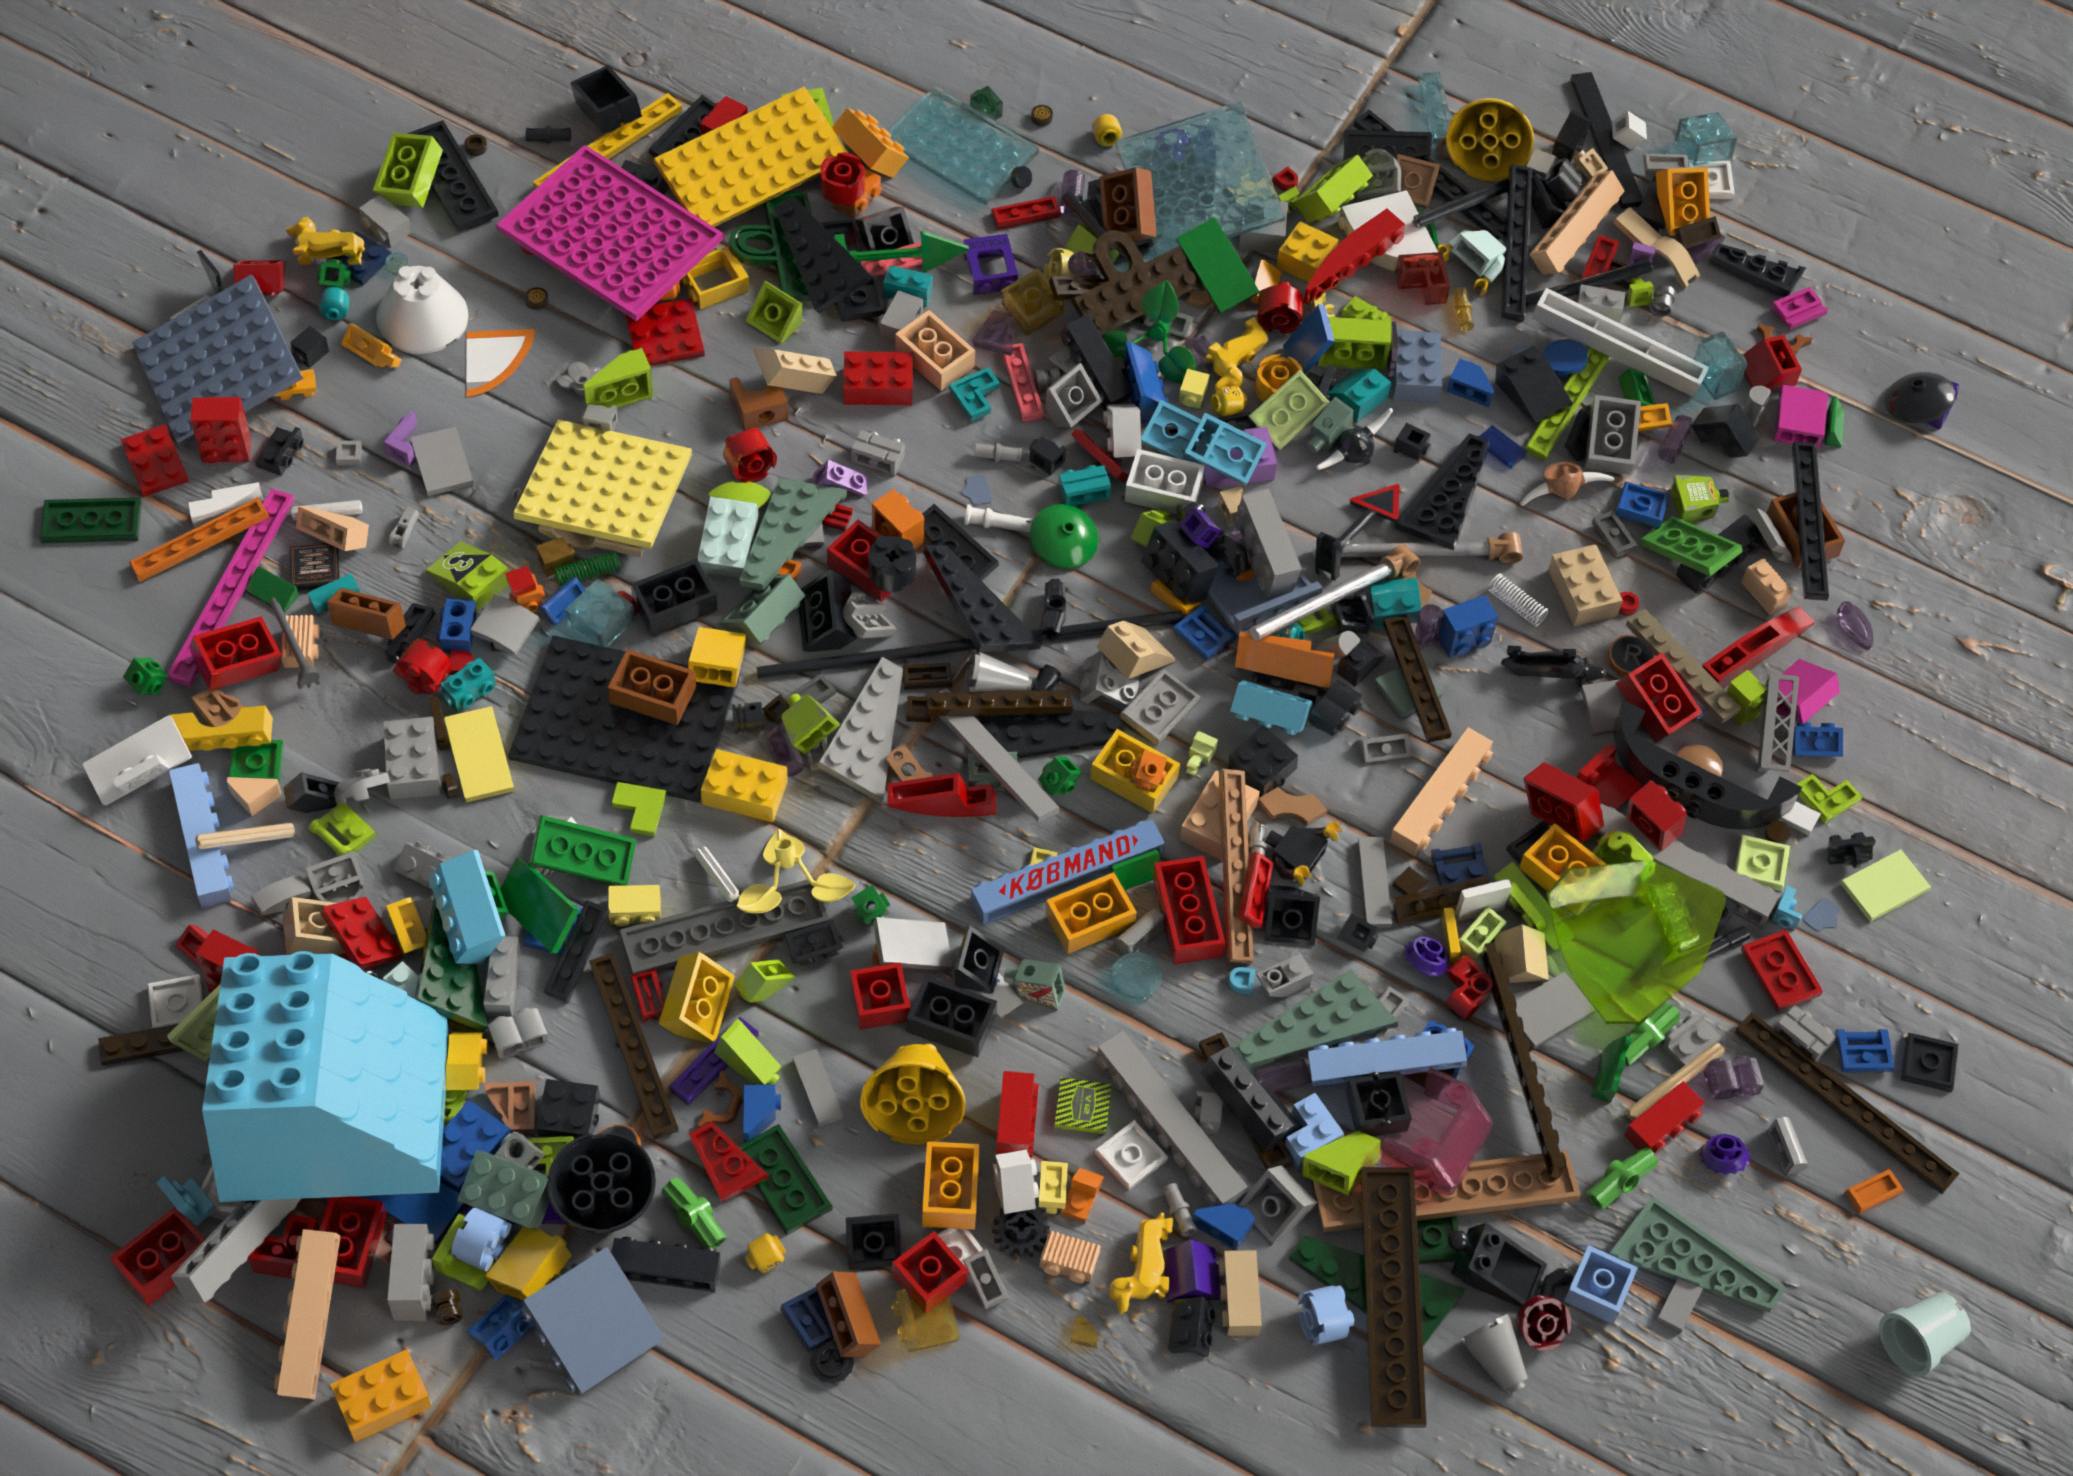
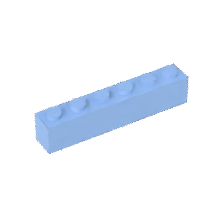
M199 763L169 770L201 907L204 908L232 901L230 891L235 889L231 875L226 876L225 872L226 869H230L226 854L221 855L220 851L225 846L198 849L195 842L198 834L216 832L215 828L220 827L217 813H212L210 808L215 806L212 792L207 793L206 786H210L207 771L202 772Z
M1456 1028L1441 1030L1439 1034L1432 1035L1431 1032H1419L1415 1034L1416 1037L1405 1038V1035H1396L1390 1037V1040L1380 1041L1374 1038L1365 1040L1364 1044L1354 1045V1042H1344L1335 1048H1328L1327 1045L1316 1046L1312 1051H1308L1313 1087L1349 1082V1079L1367 1077L1372 1072H1378L1379 1075L1400 1072V1075L1466 1067L1467 1058L1463 1032L1457 1031Z

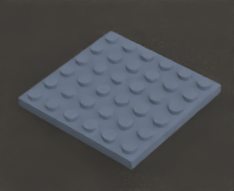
M252 274L132 342L175 439L181 448L196 440L190 421L192 398L241 397L243 409L246 412L304 379Z

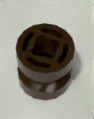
M445 1289L436 1292L432 1296L433 1305L437 1308L435 1313L437 1324L452 1325L463 1319L462 1309L458 1305L460 1302L458 1290Z

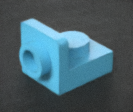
M1787 885L1772 917V921L1784 928L1795 930L1802 915L1793 911L1797 902L1793 897L1797 889Z

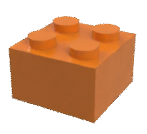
M893 489L872 503V529L881 536H897L908 539L913 543L915 551L923 546L924 516L919 510H915L909 504L904 495H900Z

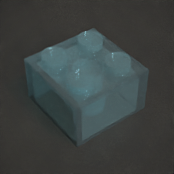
M1715 112L1679 119L1675 141L1685 155H1687L1693 166L1732 159L1737 137L1721 115Z
M1723 331L1701 339L1694 360L1709 367L1702 384L1714 400L1737 392L1747 367L1745 357L1738 352L1733 341Z
M599 579L591 584L565 609L567 626L592 644L604 647L611 644L635 621L633 604Z

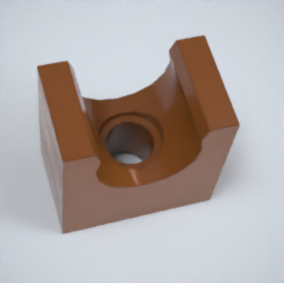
M738 377L729 379L730 397L744 431L788 420V401L782 387L769 386L766 382V387L763 390L752 392L742 387Z

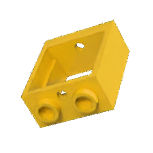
M729 246L708 253L680 280L683 287L687 286L692 302H696L700 310L749 292V276L739 260L731 254ZM725 267L732 281L701 292L693 278Z

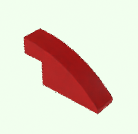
M959 773L888 783L887 805L897 810L930 816L976 817L996 815V791L991 784L967 787Z

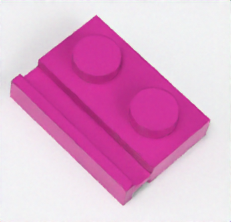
M1811 287L1774 301L1772 309L1780 319L1788 324L1789 330L1826 315L1828 308H1824L1822 301Z

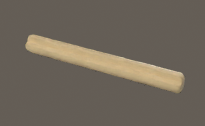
M1718 1042L1713 1043L1627 1109L1626 1116L1633 1122L1682 1081L1685 1083L1689 1082L1720 1058L1725 1051Z

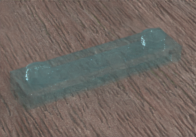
M1440 72L1419 73L1418 83L1429 129L1432 132V142L1437 144L1440 139L1446 137L1451 121Z

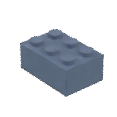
M1396 330L1392 346L1393 400L1438 403L1442 389L1441 333Z

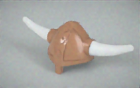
M1558 462L1550 465L1545 470L1544 477L1546 482L1529 492L1520 502V505L1524 506L1538 496L1551 493L1569 500L1577 493L1580 485L1592 481H1613L1614 478L1597 472L1582 473L1581 467L1577 464Z

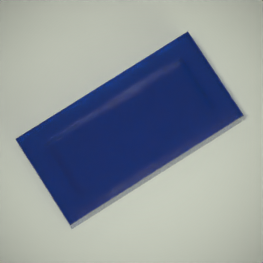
M1493 425L1479 436L1489 440L1488 452L1510 469L1527 454L1525 449Z

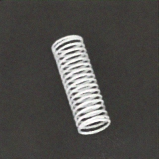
M1502 574L1496 575L1487 588L1488 591H1491V594L1505 602L1508 607L1517 611L1520 616L1531 622L1534 626H1538L1548 614L1547 608L1544 609V606L1535 602V599L1529 598V595L1521 591V588L1518 589V586L1509 582V579L1503 578ZM1496 579V581H1495L1494 584L1492 585L1491 589H1489V587H1490V585L1492 584V582ZM1507 582V584L1505 585V587L1500 591V589L1502 588V586ZM1510 584V586L1508 587V589L1503 593V591L1505 590V588Z

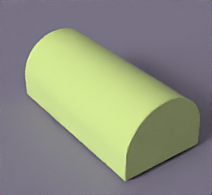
M1487 906L1459 939L1461 953L1471 959H1477L1482 953L1485 943H1490L1507 921Z

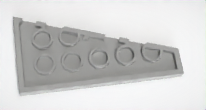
M884 657L879 661L817 767L880 804L884 798L888 772L886 759L891 752L903 673L901 667Z

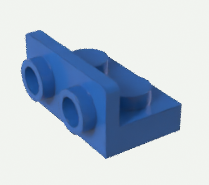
M1798 722L1797 726L1794 727L1793 756L1843 757V728H1836V723H1821V727H1812L1810 722H1805L1804 724Z
M506 1294L474 1323L467 1332L473 1340L487 1349L493 1359L498 1360L534 1326V1323L532 1321L528 1323L520 1311L523 1307L522 1304Z

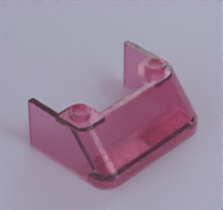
M1430 1067L1427 1073L1424 1095L1458 1110L1439 1142L1424 1137L1415 1140L1412 1146L1408 1148L1386 1137L1383 1143L1380 1165L1384 1167H1414L1415 1182L1440 1194H1451L1457 1189L1489 1136L1493 1121L1469 1085Z

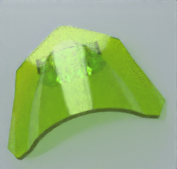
M1652 861L1569 868L1546 893L1556 939L1568 969L1583 995L1606 1024H1640L1701 972L1726 902L1725 894L1720 889Z

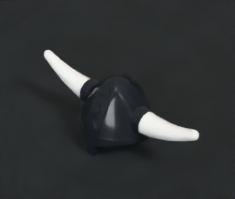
M1389 408L1363 429L1353 428L1343 431L1338 449L1329 458L1317 465L1316 469L1327 468L1341 460L1354 464L1364 462L1369 464L1375 448L1373 436L1388 419L1393 411L1392 408Z

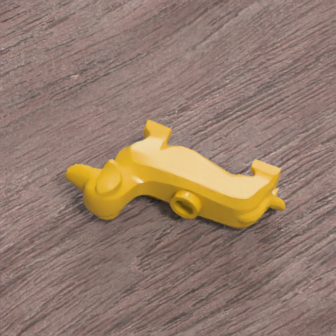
M303 217L295 225L285 228L289 236L296 237L295 243L297 247L293 249L295 255H300L297 259L300 265H311L313 257L328 259L341 255L351 257L348 260L349 265H361L362 252L365 250L364 241L352 232H340L335 229H331L329 232H316L315 224L308 217Z
M1255 317L1245 322L1247 329L1240 337L1225 342L1223 347L1216 342L1208 348V355L1204 361L1208 363L1213 362L1214 371L1222 377L1216 383V390L1227 386H1238L1240 388L1243 377L1242 372L1237 369V366L1243 362L1251 363L1256 357V353L1268 342L1267 333L1259 325Z
M1160 1212L1156 1219L1143 1220L1139 1223L1136 1246L1132 1245L1130 1261L1135 1262L1134 1275L1126 1278H1117L1109 1286V1297L1116 1302L1118 1312L1121 1315L1128 1310L1130 1298L1144 1300L1152 1294H1157L1160 1299H1164L1165 1293L1167 1294L1169 1290V1277L1161 1276L1164 1270V1259L1160 1238L1162 1241L1168 1240V1233H1172L1173 1218L1164 1219V1213Z

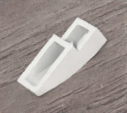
M259 482L212 490L211 499L189 502L193 527L195 529L257 497L262 501L263 496Z

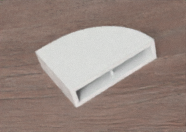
M1407 190L1341 207L1338 224L1340 229H1344L1346 236L1386 208L1405 223L1402 241L1397 245H1392L1383 255L1376 256L1371 260L1372 263L1400 273L1417 274L1432 272L1438 269L1440 255L1426 227L1417 228L1412 223L1413 217L1419 213Z

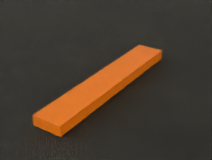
M259 497L129 561V564L139 582H142L270 518Z

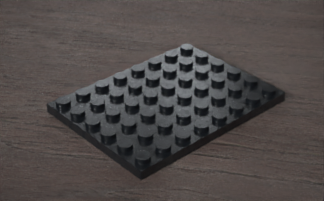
M553 635L509 751V760L614 784L621 782L666 790L667 796L699 803L701 788L717 749L739 683V677L736 687L696 682V689L678 725L609 702L608 686L626 651ZM666 661L688 669V665Z

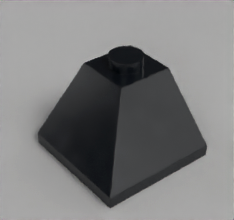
M1269 885L1265 941L1315 945L1320 896L1296 887Z

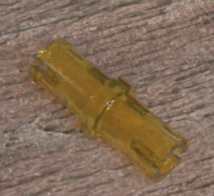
M1459 287L1453 291L1456 304L1454 310L1459 319L1460 329L1465 331L1464 325H1466V331H1470L1474 328L1471 315L1473 308L1468 300L1467 289L1463 287L1462 294Z

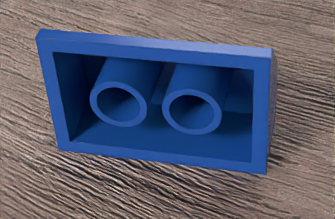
M1126 342L1124 355L1125 377L1134 391L1130 396L1132 404H1135L1140 409V424L1148 423L1160 400L1169 403L1168 398L1163 396V381L1158 379V363L1153 361L1151 352L1132 342Z

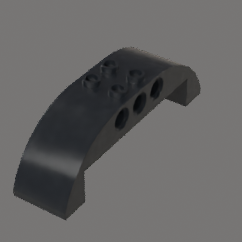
M1623 700L1614 724L1615 746L1624 769L1642 784L1641 788L1652 780L1656 785L1663 786L1668 792V796L1685 808L1688 817L1727 829L1743 830L1762 827L1772 821L1781 819V817L1792 810L1802 789L1801 786L1780 776L1768 800L1637 737L1636 735L1640 729L1645 710Z

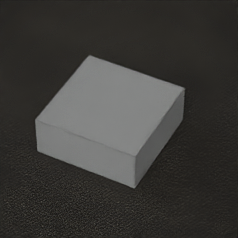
M337 441V465H361V441Z

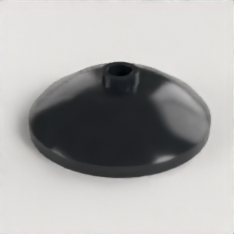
M1916 372L1900 378L1890 386L1885 396L1886 408L1894 418L1900 421L1924 423L1941 417L1952 407L1955 400V391L1952 383L1942 375L1931 372Z

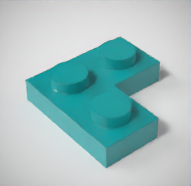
M989 367L949 384V391L971 422L991 413V406L983 395L1000 388V382Z

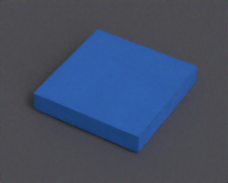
M1625 481L1615 514L1626 519L1660 528L1670 494Z

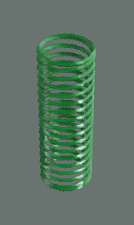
M613 550L612 553L609 551L608 553L601 554V556H594V559L590 557V559H583V562L580 560L579 562L576 561V563L572 562V565L569 563L568 565L565 564V566L562 565L561 568L559 566L555 567L554 571L559 587L563 586L559 569L565 584L566 579L563 569L567 581H569L566 567L570 578H572L570 566L574 577H577L574 571L575 566L579 581L582 582L577 564L580 568L582 579L585 581L581 563L587 580H589L585 563L590 578H593L592 573L594 578H596L592 560L597 576L600 577L599 570L603 576L599 558L601 559L604 573L607 575V567L610 574L611 571L606 555L612 572L614 573L613 564L615 570L620 571L616 552ZM595 558H596V560H597V562H598L599 570H598V567H597V565H596ZM588 561H589V563H590V565H591L592 573H591V570H590V568H589Z

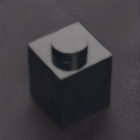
M311 326L290 342L293 358L298 363H303L309 368L329 352L327 338Z

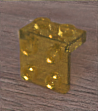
M907 1289L896 1291V1301H892V1308L895 1318L899 1317L901 1326H898L900 1341L906 1343L908 1353L959 1340V1331L950 1296L925 1314L915 1301L908 1297Z

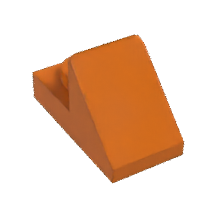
M1079 1168L1071 1180V1188L1066 1197L1065 1209H1061V1215L1086 1223L1104 1176Z

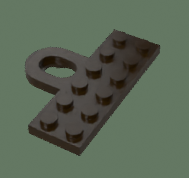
M1111 230L1103 233L1095 241L1092 251L1094 261L1106 282L1073 298L1071 302L1080 318L1089 314L1102 336L1110 330H1115L1145 315L1141 305L1143 296L1163 281L1167 280L1171 284L1177 298L1199 288L1202 283L1181 246L1145 263L1135 243L1127 234ZM1109 249H1116L1128 260L1129 269L1127 272H1120L1115 269L1110 261Z

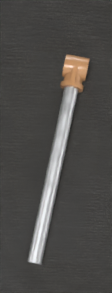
M1515 532L1503 533L1497 539L1487 537L1486 542H1457L1455 551L1432 542L1347 544L1341 553V558L1385 557L1399 544H1405L1416 556L1487 555V560L1500 558V561L1504 564H1515L1523 558L1521 538ZM1313 544L1312 548L1313 558L1316 557V544Z
M1399 544L1388 556L1381 558L1379 565L1252 627L1250 635L1255 641H1258L1385 577L1393 579L1399 573L1404 577L1409 576L1419 567L1420 559L1405 544Z

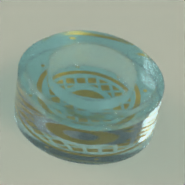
M392 253L386 258V268L393 275H397L400 268L404 266L409 267L408 258L403 253Z

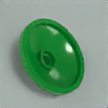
M1056 504L1042 509L1034 517L1030 526L1029 537L1034 551L1043 561L1057 568L1075 569L1081 567L1092 559L1098 548L1099 536L1094 522L1086 513L1070 505Z

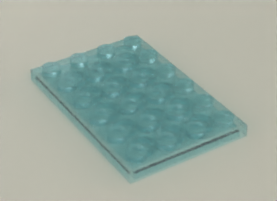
M936 86L888 131L892 135L890 139L893 142H898L905 148L903 152L911 161L986 206L1011 182L1013 169L1017 166H1026L1039 153V147Z

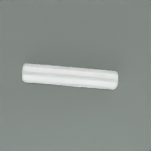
M360 500L306 505V507L344 516L361 514L363 511ZM298 506L291 508L292 519L297 521Z
M702 846L700 849H696V859L726 900L729 902L737 900L739 898L738 889L707 847Z

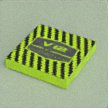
M1061 1077L1054 1128L1106 1135L1112 1084Z

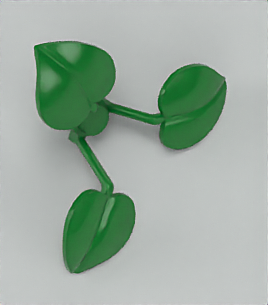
M1165 280L1145 293L1141 302L1144 314L1151 319L1156 318V321L1149 328V331L1131 342L1136 344L1149 336L1154 341H1163V353L1165 356L1158 362L1159 371L1167 380L1182 384L1187 369L1196 371V361L1191 351L1186 347L1175 346L1169 352L1167 351L1168 338L1166 336L1170 332L1169 323L1176 318L1179 307L1173 287ZM1110 330L1103 334L1102 338L1113 357H1121L1124 361L1125 345L1128 342L1126 333L1121 330Z

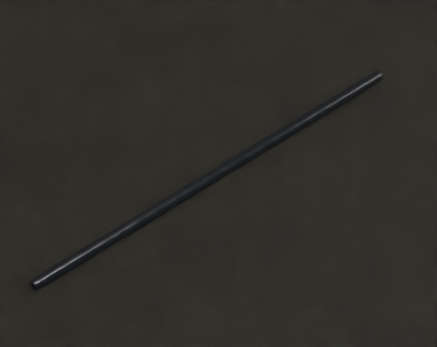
M1181 611L1067 625L1062 626L1059 639L1104 633L1109 625L1121 621L1141 627L1179 623L1183 620ZM1039 629L1031 630L1041 641H1044L1039 636ZM969 638L758 666L756 670L757 677L760 679L879 663L882 657L889 661L977 649Z

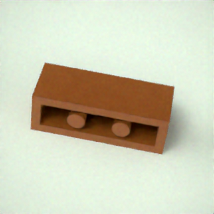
M340 588L327 601L333 625L393 640L406 627L401 603L344 588Z
M833 1271L816 1284L841 1357L864 1358L881 1345L856 1273Z

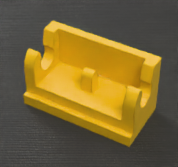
M409 897L386 905V911L403 955L424 948L427 935L413 898Z

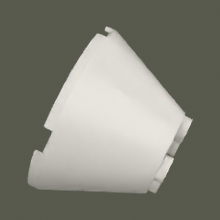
M404 266L399 269V273L382 299L377 310L376 320L381 336L389 341L392 347L411 354H429L445 349L447 344L461 337L468 323V309L461 294L441 278L434 268Z

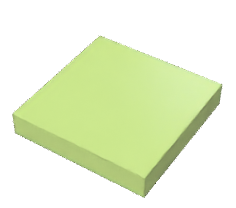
M1741 835L1734 871L1741 875H1747L1753 881L1763 886H1768L1773 890L1782 892L1790 846Z

